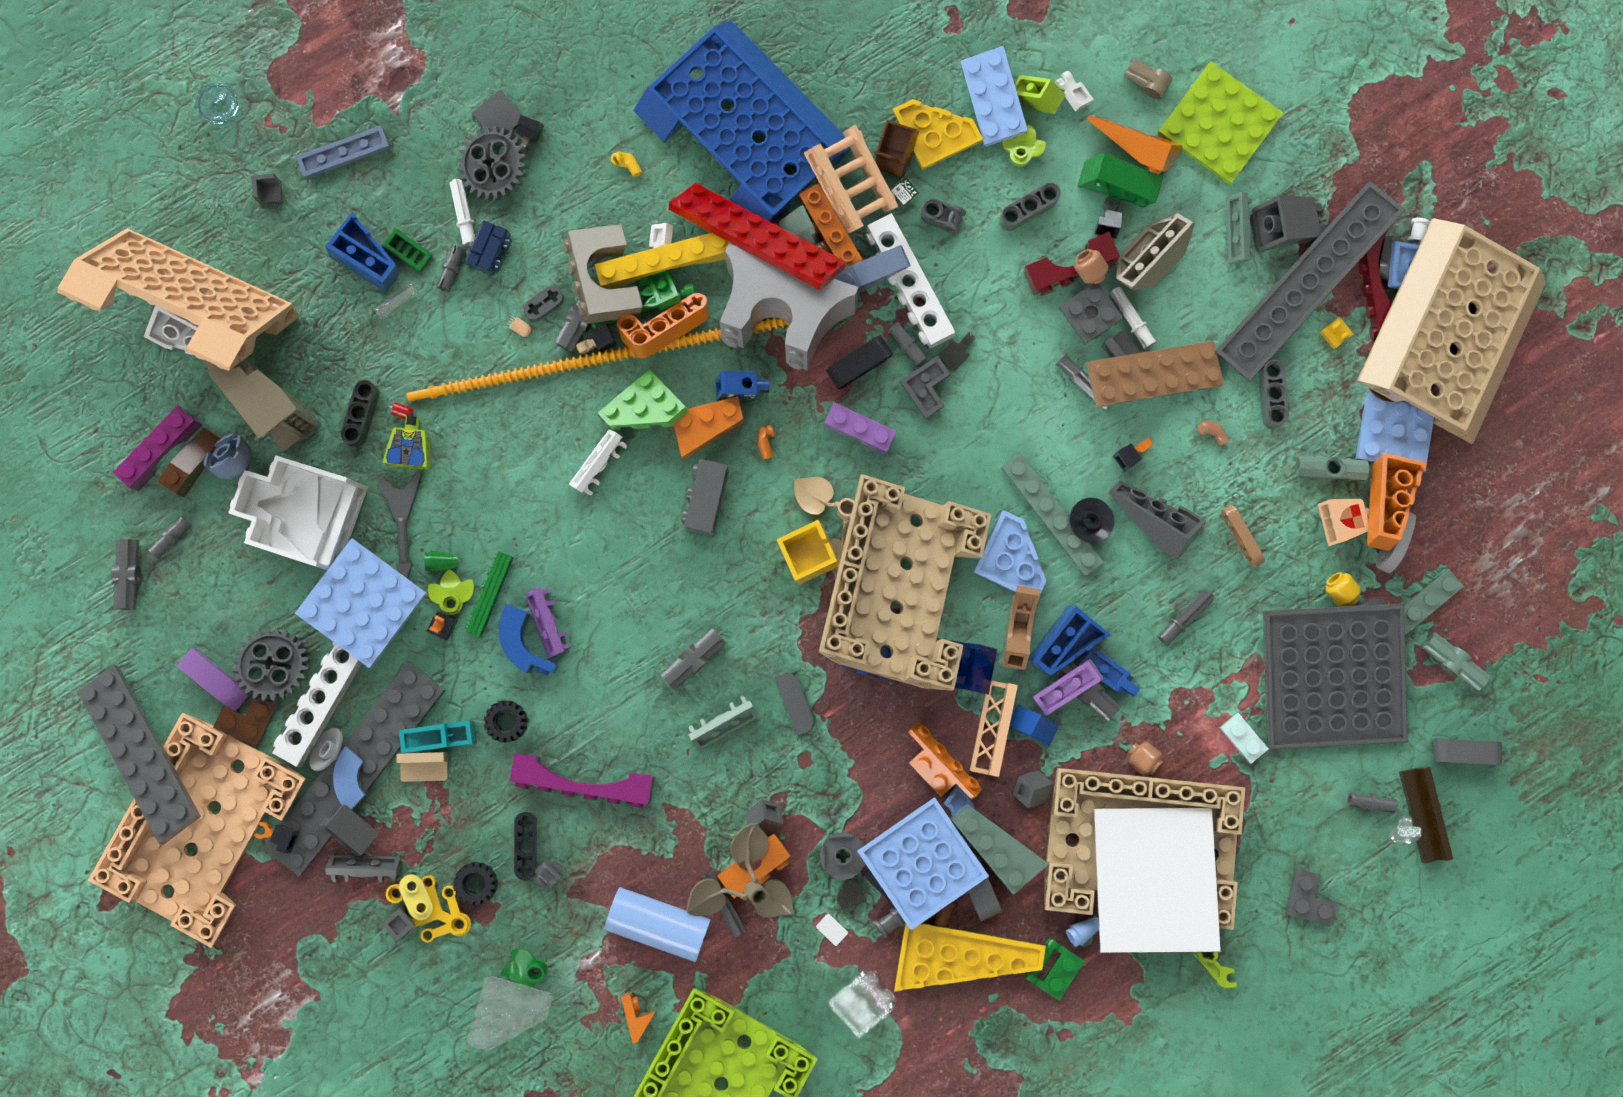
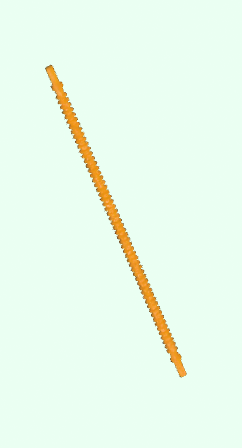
M766 318L765 321L762 320L755 326L753 332L758 334L759 330L765 332V329L771 331V328L777 330L779 326L784 328L785 325H788V327L790 325L781 318ZM715 328L714 331L708 329V332L702 330L701 334L696 331L695 335L689 333V336L684 334L681 338L676 339L659 350V353H662V350L668 352V349L674 351L676 347L681 349V346L687 348L688 345H691L693 347L695 343L698 345L701 342L707 344V341L713 343L715 339L719 342L720 338H722L721 329ZM624 346V349L618 347L616 351L612 348L611 352L605 350V353H601L599 351L597 355L593 352L591 356H588V354H585V357L579 355L577 359L573 356L572 360H569V358H566V361L560 359L559 362L553 360L552 364L546 362V365L540 363V366H536L534 364L532 368L527 366V369L521 367L520 370L514 368L513 372L508 369L507 373H504V371H501V374L495 372L493 376L489 373L487 377L484 375L481 378L475 376L473 380L469 377L468 381L462 379V382L456 380L455 383H452L450 381L448 385L445 383L442 386L431 385L428 386V389L408 392L406 395L408 402L429 397L435 399L440 395L447 397L448 393H451V395H454V392L460 394L461 391L467 393L468 389L474 391V388L480 390V387L486 389L488 385L490 387H493V384L500 386V383L506 385L507 381L513 383V380L519 382V379L525 381L527 377L531 380L533 376L539 378V375L545 377L547 373L551 376L552 372L558 374V371H562L564 373L567 369L570 372L572 368L575 370L578 367L584 369V366L590 368L591 364H594V366H597V363L603 365L604 362L609 364L611 360L614 362L617 359L623 361V358L629 360V357L633 356L635 359L636 356L627 346Z

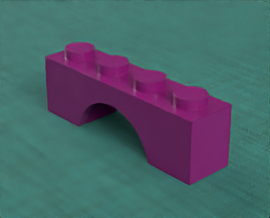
M177 405L113 473L127 487L139 492L154 476L155 468L164 455L178 444L187 442L202 424L186 409Z

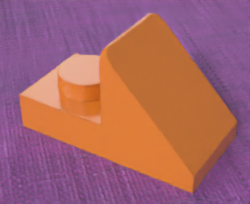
M629 992L623 994L621 1000L632 1044H635L639 1041L656 1010L638 1015L637 1011H640L638 997H633V993Z

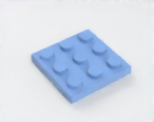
M1372 392L1366 393L1355 460H1365L1374 463L1384 452L1427 462L1434 417L1404 400L1386 402L1377 398Z

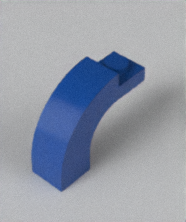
M505 604L499 621V639L508 659L516 667L527 673H531L533 666H536L535 671L547 676L549 672L556 673L558 664L532 654L525 645L523 634L530 613Z

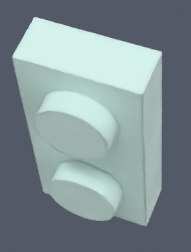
M1236 713L1219 727L1249 764H1252L1268 750L1267 746L1239 713Z

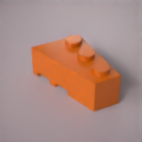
M738 396L689 408V412L674 424L683 461L744 423Z

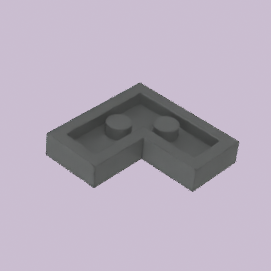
M938 356L900 380V384L924 419H927L945 406L933 389L934 386L950 376L949 371Z
M1294 868L1285 914L1333 926L1338 902L1315 897L1320 874Z

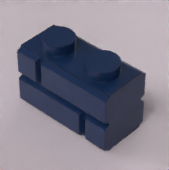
M485 220L482 221L466 258V264L491 276L494 275L495 271L499 272L503 264V259L501 258L504 250L508 251L512 243L509 231Z

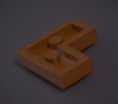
M261 696L257 701L252 700L246 715L223 706L213 728L257 747L278 703H274L271 700L264 703Z

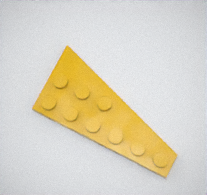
M905 923L894 992L1042 970L1046 946L924 923L910 930Z

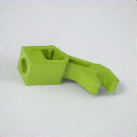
M1195 952V957L1214 978L1216 984L1224 988L1237 987L1235 981L1228 982L1226 979L1228 974L1235 973V969L1220 965L1216 961L1218 952H1210L1211 956L1209 958L1203 957L1202 952Z

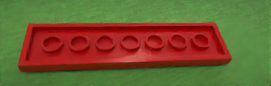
M694 183L669 202L668 210L818 290L824 288L845 269L846 261L697 183Z

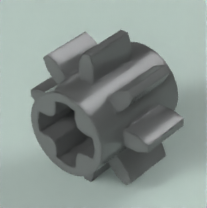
M546 860L535 871L538 875L535 881L542 888L546 885L553 888L563 878V875L560 873L563 867L556 860L552 863Z

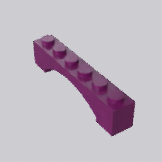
M514 753L509 781L515 782V787L528 789L530 784L538 786V791L552 792L553 788L561 790L562 795L575 796L576 792L584 794L585 799L597 800L598 796L607 798L608 803L620 804L621 800L629 801L632 807L643 808L644 804H650L654 776L629 773V778L615 783L586 784L557 775L546 768L540 762V757Z

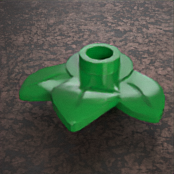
M518 948L510 951L513 961L507 963L501 971L503 976L517 982V993H528L534 989L537 982L546 978L548 967L544 961L535 959L530 951ZM537 967L540 969V972H535L532 968Z

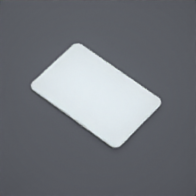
M827 914L816 926L835 946L848 934V931L830 914Z

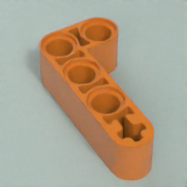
M694 293L643 325L634 315H623L617 321L620 337L637 358L644 359L650 357L709 318L707 299L703 294Z

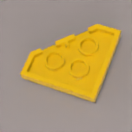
M913 99L892 110L898 124L920 131L913 154L922 170L983 141L974 120L965 116L963 118L951 114L949 111L921 104V102Z

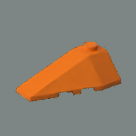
M1088 116V121L1138 162L1148 166L1147 170L1160 174V171H1168L1182 150L1183 145L1158 136L1144 135L1143 131L1129 127L1124 128L1122 124L1098 116Z

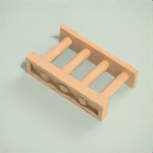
M856 125L842 132L845 139L823 149L820 143L804 152L824 193L848 234L864 226L861 219L882 208L884 213L898 207L895 195L886 184L864 141L862 132L858 130ZM850 146L856 159L835 170L829 161V157ZM861 167L866 180L845 190L840 182V178ZM872 188L877 200L856 211L850 198Z

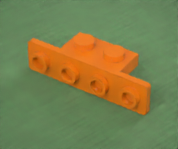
M816 184L801 192L799 196L810 214V221L816 232L814 234H818L821 239L819 244L823 250L846 261L845 269L861 262L862 258L821 186Z
M917 722L908 732L923 750L909 764L940 797L957 784L971 800L975 799L982 790L977 780L967 774L961 763L951 757L945 746L934 739L927 727Z

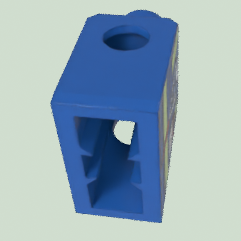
M721 371L715 379L716 402L737 396L739 401H751L755 399L757 393H769V379H757L756 372Z

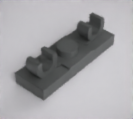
M330 855L325 871L326 875H331L333 882H336L338 875H343L345 882H348L350 877L366 878L378 876V881L383 883L384 877L390 876L392 883H395L401 866V856Z

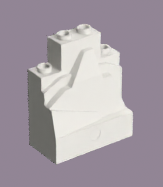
M275 455L274 461L269 468L268 477L244 470L238 481L236 494L230 503L229 514L252 521L246 531L244 543L328 570L350 540L368 487L349 478Z

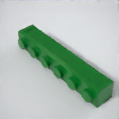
M499 551L497 554L495 553L492 560L494 562L493 566L489 567L487 575H489L487 581L484 580L481 587L483 589L482 593L477 596L476 602L478 603L476 608L473 607L471 611L472 618L466 623V632L482 638L514 557Z

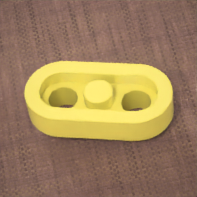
M407 875L402 878L398 888L409 915L418 921L428 918L432 913L433 906L422 880L416 875ZM413 882L416 886L415 890H408L407 884ZM418 904L425 906L424 912L420 913L417 911L416 907Z

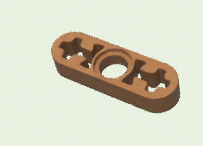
M1233 504L1221 510L1223 519L1248 563L1253 568L1264 563V556L1237 508Z

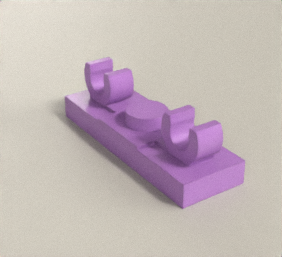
M538 587L526 593L525 597L548 659H551L563 653L564 650L571 647V644H562L560 639L566 636L567 633L560 632L558 634L556 631L555 616L551 614L548 608L555 601L549 602L544 598V595L550 593L551 590L544 589L542 591Z
M1089 659L1035 694L1033 698L1047 716L1100 682L1103 677L1095 664Z

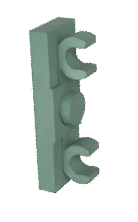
M1246 192L1226 197L1228 264H1237L1255 258L1254 255H1250V248L1254 247V244L1250 242V215L1253 212L1248 211V204H1251L1252 200L1248 198V193Z
M740 697L743 703L738 707H735L733 702H731V711L717 715L708 724L701 719L702 727L697 730L690 725L689 730L691 733L688 735L697 750L700 751L757 719L759 716L750 700L747 701L745 697Z

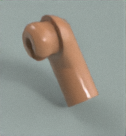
M1204 420L1197 426V431L1200 435H1206L1207 433L1213 435L1219 446L1230 441L1219 423Z

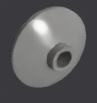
M331 728L319 737L310 754L309 764L311 769L322 771L338 758L343 741V735L339 729Z

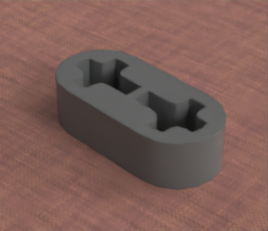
M549 286L527 301L524 306L526 317L534 322L540 321L560 307L564 301L561 290L556 286ZM552 292L554 295L558 293L556 296L558 300L556 302L550 300L544 303L549 300V293ZM543 304V306H541L538 309V315H535L534 313L529 314L531 312V306L534 305V307L537 308Z

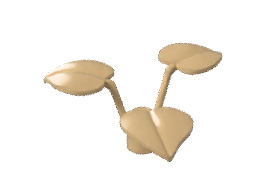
M821 477L795 479V497L799 506L805 512L811 515H819L824 511L825 506L837 507L838 516L844 520L841 540L831 539L830 544L833 546L840 561L854 500L844 498L840 502L829 503L834 494L829 481ZM839 567L831 570L835 576H837Z

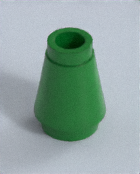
M433 550L425 553V571L434 573L458 568L457 554Z

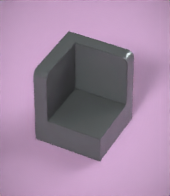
M274 173L251 176L253 198L261 206L283 203L281 180Z
M1038 770L1019 776L1013 795L1027 808L1048 801L1054 783Z
M761 799L745 814L747 825L757 823L767 838L783 825L781 807L777 803Z
M405 906L399 908L381 924L396 942L402 940L416 926L405 913L407 911Z

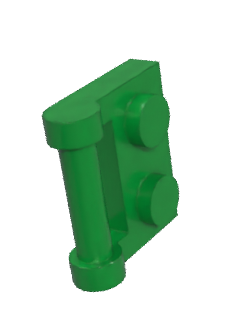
M1049 937L1046 941L1047 946L1045 948L1042 969L1055 950L1060 954L1043 980L1038 978L1042 970L1026 972L1024 978L1060 1001L1085 961Z

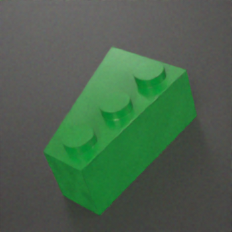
M1102 153L1084 162L1077 187L1128 201L1135 206L1145 208L1156 203L1163 177L1110 154Z

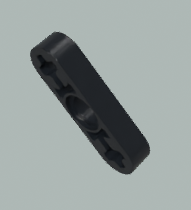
M531 812L518 814L514 821V873L518 879L526 881L533 878L537 870V819ZM527 816V819L532 821V824L527 826V833L532 831V836L524 835L519 837V832H524V825H520V820ZM523 839H528L532 843V849L528 853L522 852L519 848V843ZM532 855V860H527V867L532 870L527 873V876H524V873L519 870L520 867L524 866V859L519 860V856L527 857Z

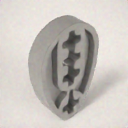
M1411 512L1408 514L1409 518L1401 541L1390 551L1380 549L1378 553L1376 567L1386 573H1391L1399 565L1408 549L1416 522V515Z

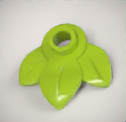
M1027 125L1028 133L1002 141L1003 149L1010 153L1011 162L1018 167L1027 165L1032 158L1040 157L1046 149V142L1036 140V131L1031 125Z
M450 569L442 576L440 585H428L430 599L440 605L443 613L451 616L458 614L462 610L463 603L470 600L474 592V582L472 579L461 582L458 575ZM450 600L455 601L456 605L454 608L448 607Z

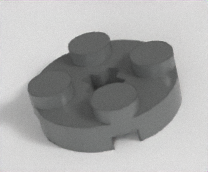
M835 833L824 841L820 849L821 865L827 874L835 879H851L861 872L865 865L864 860L858 853V850L864 847L858 837L851 833ZM841 849H845L846 853H850V858H846L844 863L839 858H836V854H839Z

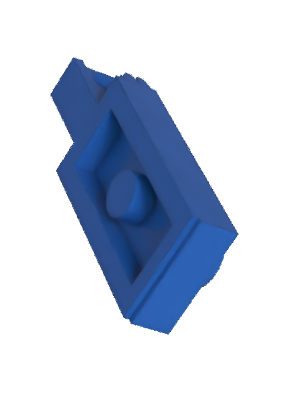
M1094 647L1087 651L1078 664L1080 666L1091 659L1103 677L1101 682L1119 694L1125 691L1134 697L1140 690L1139 687L1131 682L1134 677L1130 675V672Z

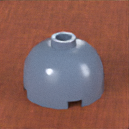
M233 433L217 441L214 444L216 449L212 454L208 451L204 459V466L214 475L222 479H233L238 476L241 477L244 470H249L252 453L247 442L240 435L236 436Z

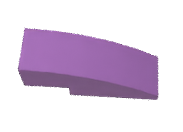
M192 648L176 665L230 709L238 711L250 697L244 693L246 689L241 690L238 687L239 683L218 664L212 662L199 649Z

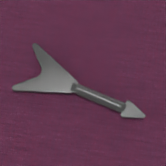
M417 472L402 490L395 489L382 476L378 475L379 485L397 521L399 563L396 564L399 573L408 579L412 564L409 563L406 522L408 521L422 474Z

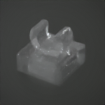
M1402 816L1401 820H1398V826L1390 833L1391 842L1415 843L1421 837V827H1412V817Z

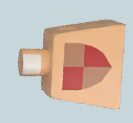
M1331 499L1318 504L1328 546L1347 541L1368 531L1369 508H1365L1362 499Z

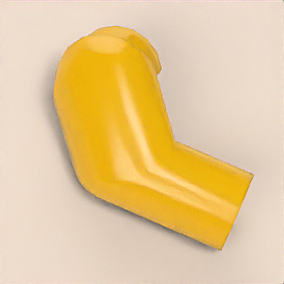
M616 152L611 155V162L614 165L628 168L633 178L643 173L634 155L625 152Z

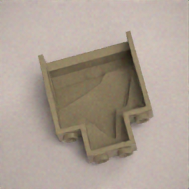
M246 359L230 371L220 369L215 364L202 360L209 369L208 374L255 434L261 439L269 433L284 453L321 425L302 401L276 385Z

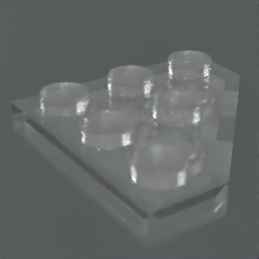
M486 975L466 1045L490 1051L541 1023L549 1016L555 994Z

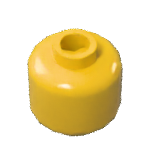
M1339 572L1327 580L1326 593L1338 607L1353 606L1358 602L1361 588L1350 574Z

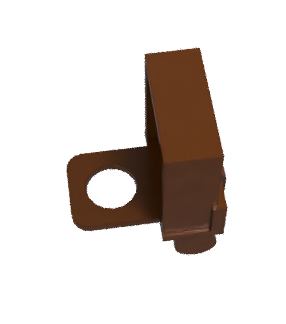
M887 120L878 149L874 151V155H876L875 162L880 172L890 173L895 177L905 176L906 166L910 167L914 155L912 152L920 131Z

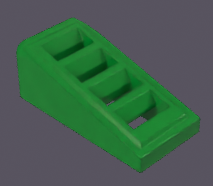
M397 228L392 230L381 246L385 251L419 273L433 255ZM398 237L401 241L394 249L391 245ZM404 243H407L408 247L402 254L398 252ZM411 249H416L412 257L408 259L406 256ZM420 253H422L424 256L416 265L414 261L417 258V256Z

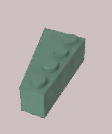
M968 804L950 818L952 823L1013 895L1049 865L1045 860Z

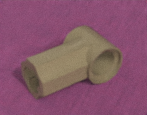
M1135 58L1124 75L1125 78L1143 87L1144 91L1155 99L1163 97L1173 80L1168 72L1162 69H1153Z

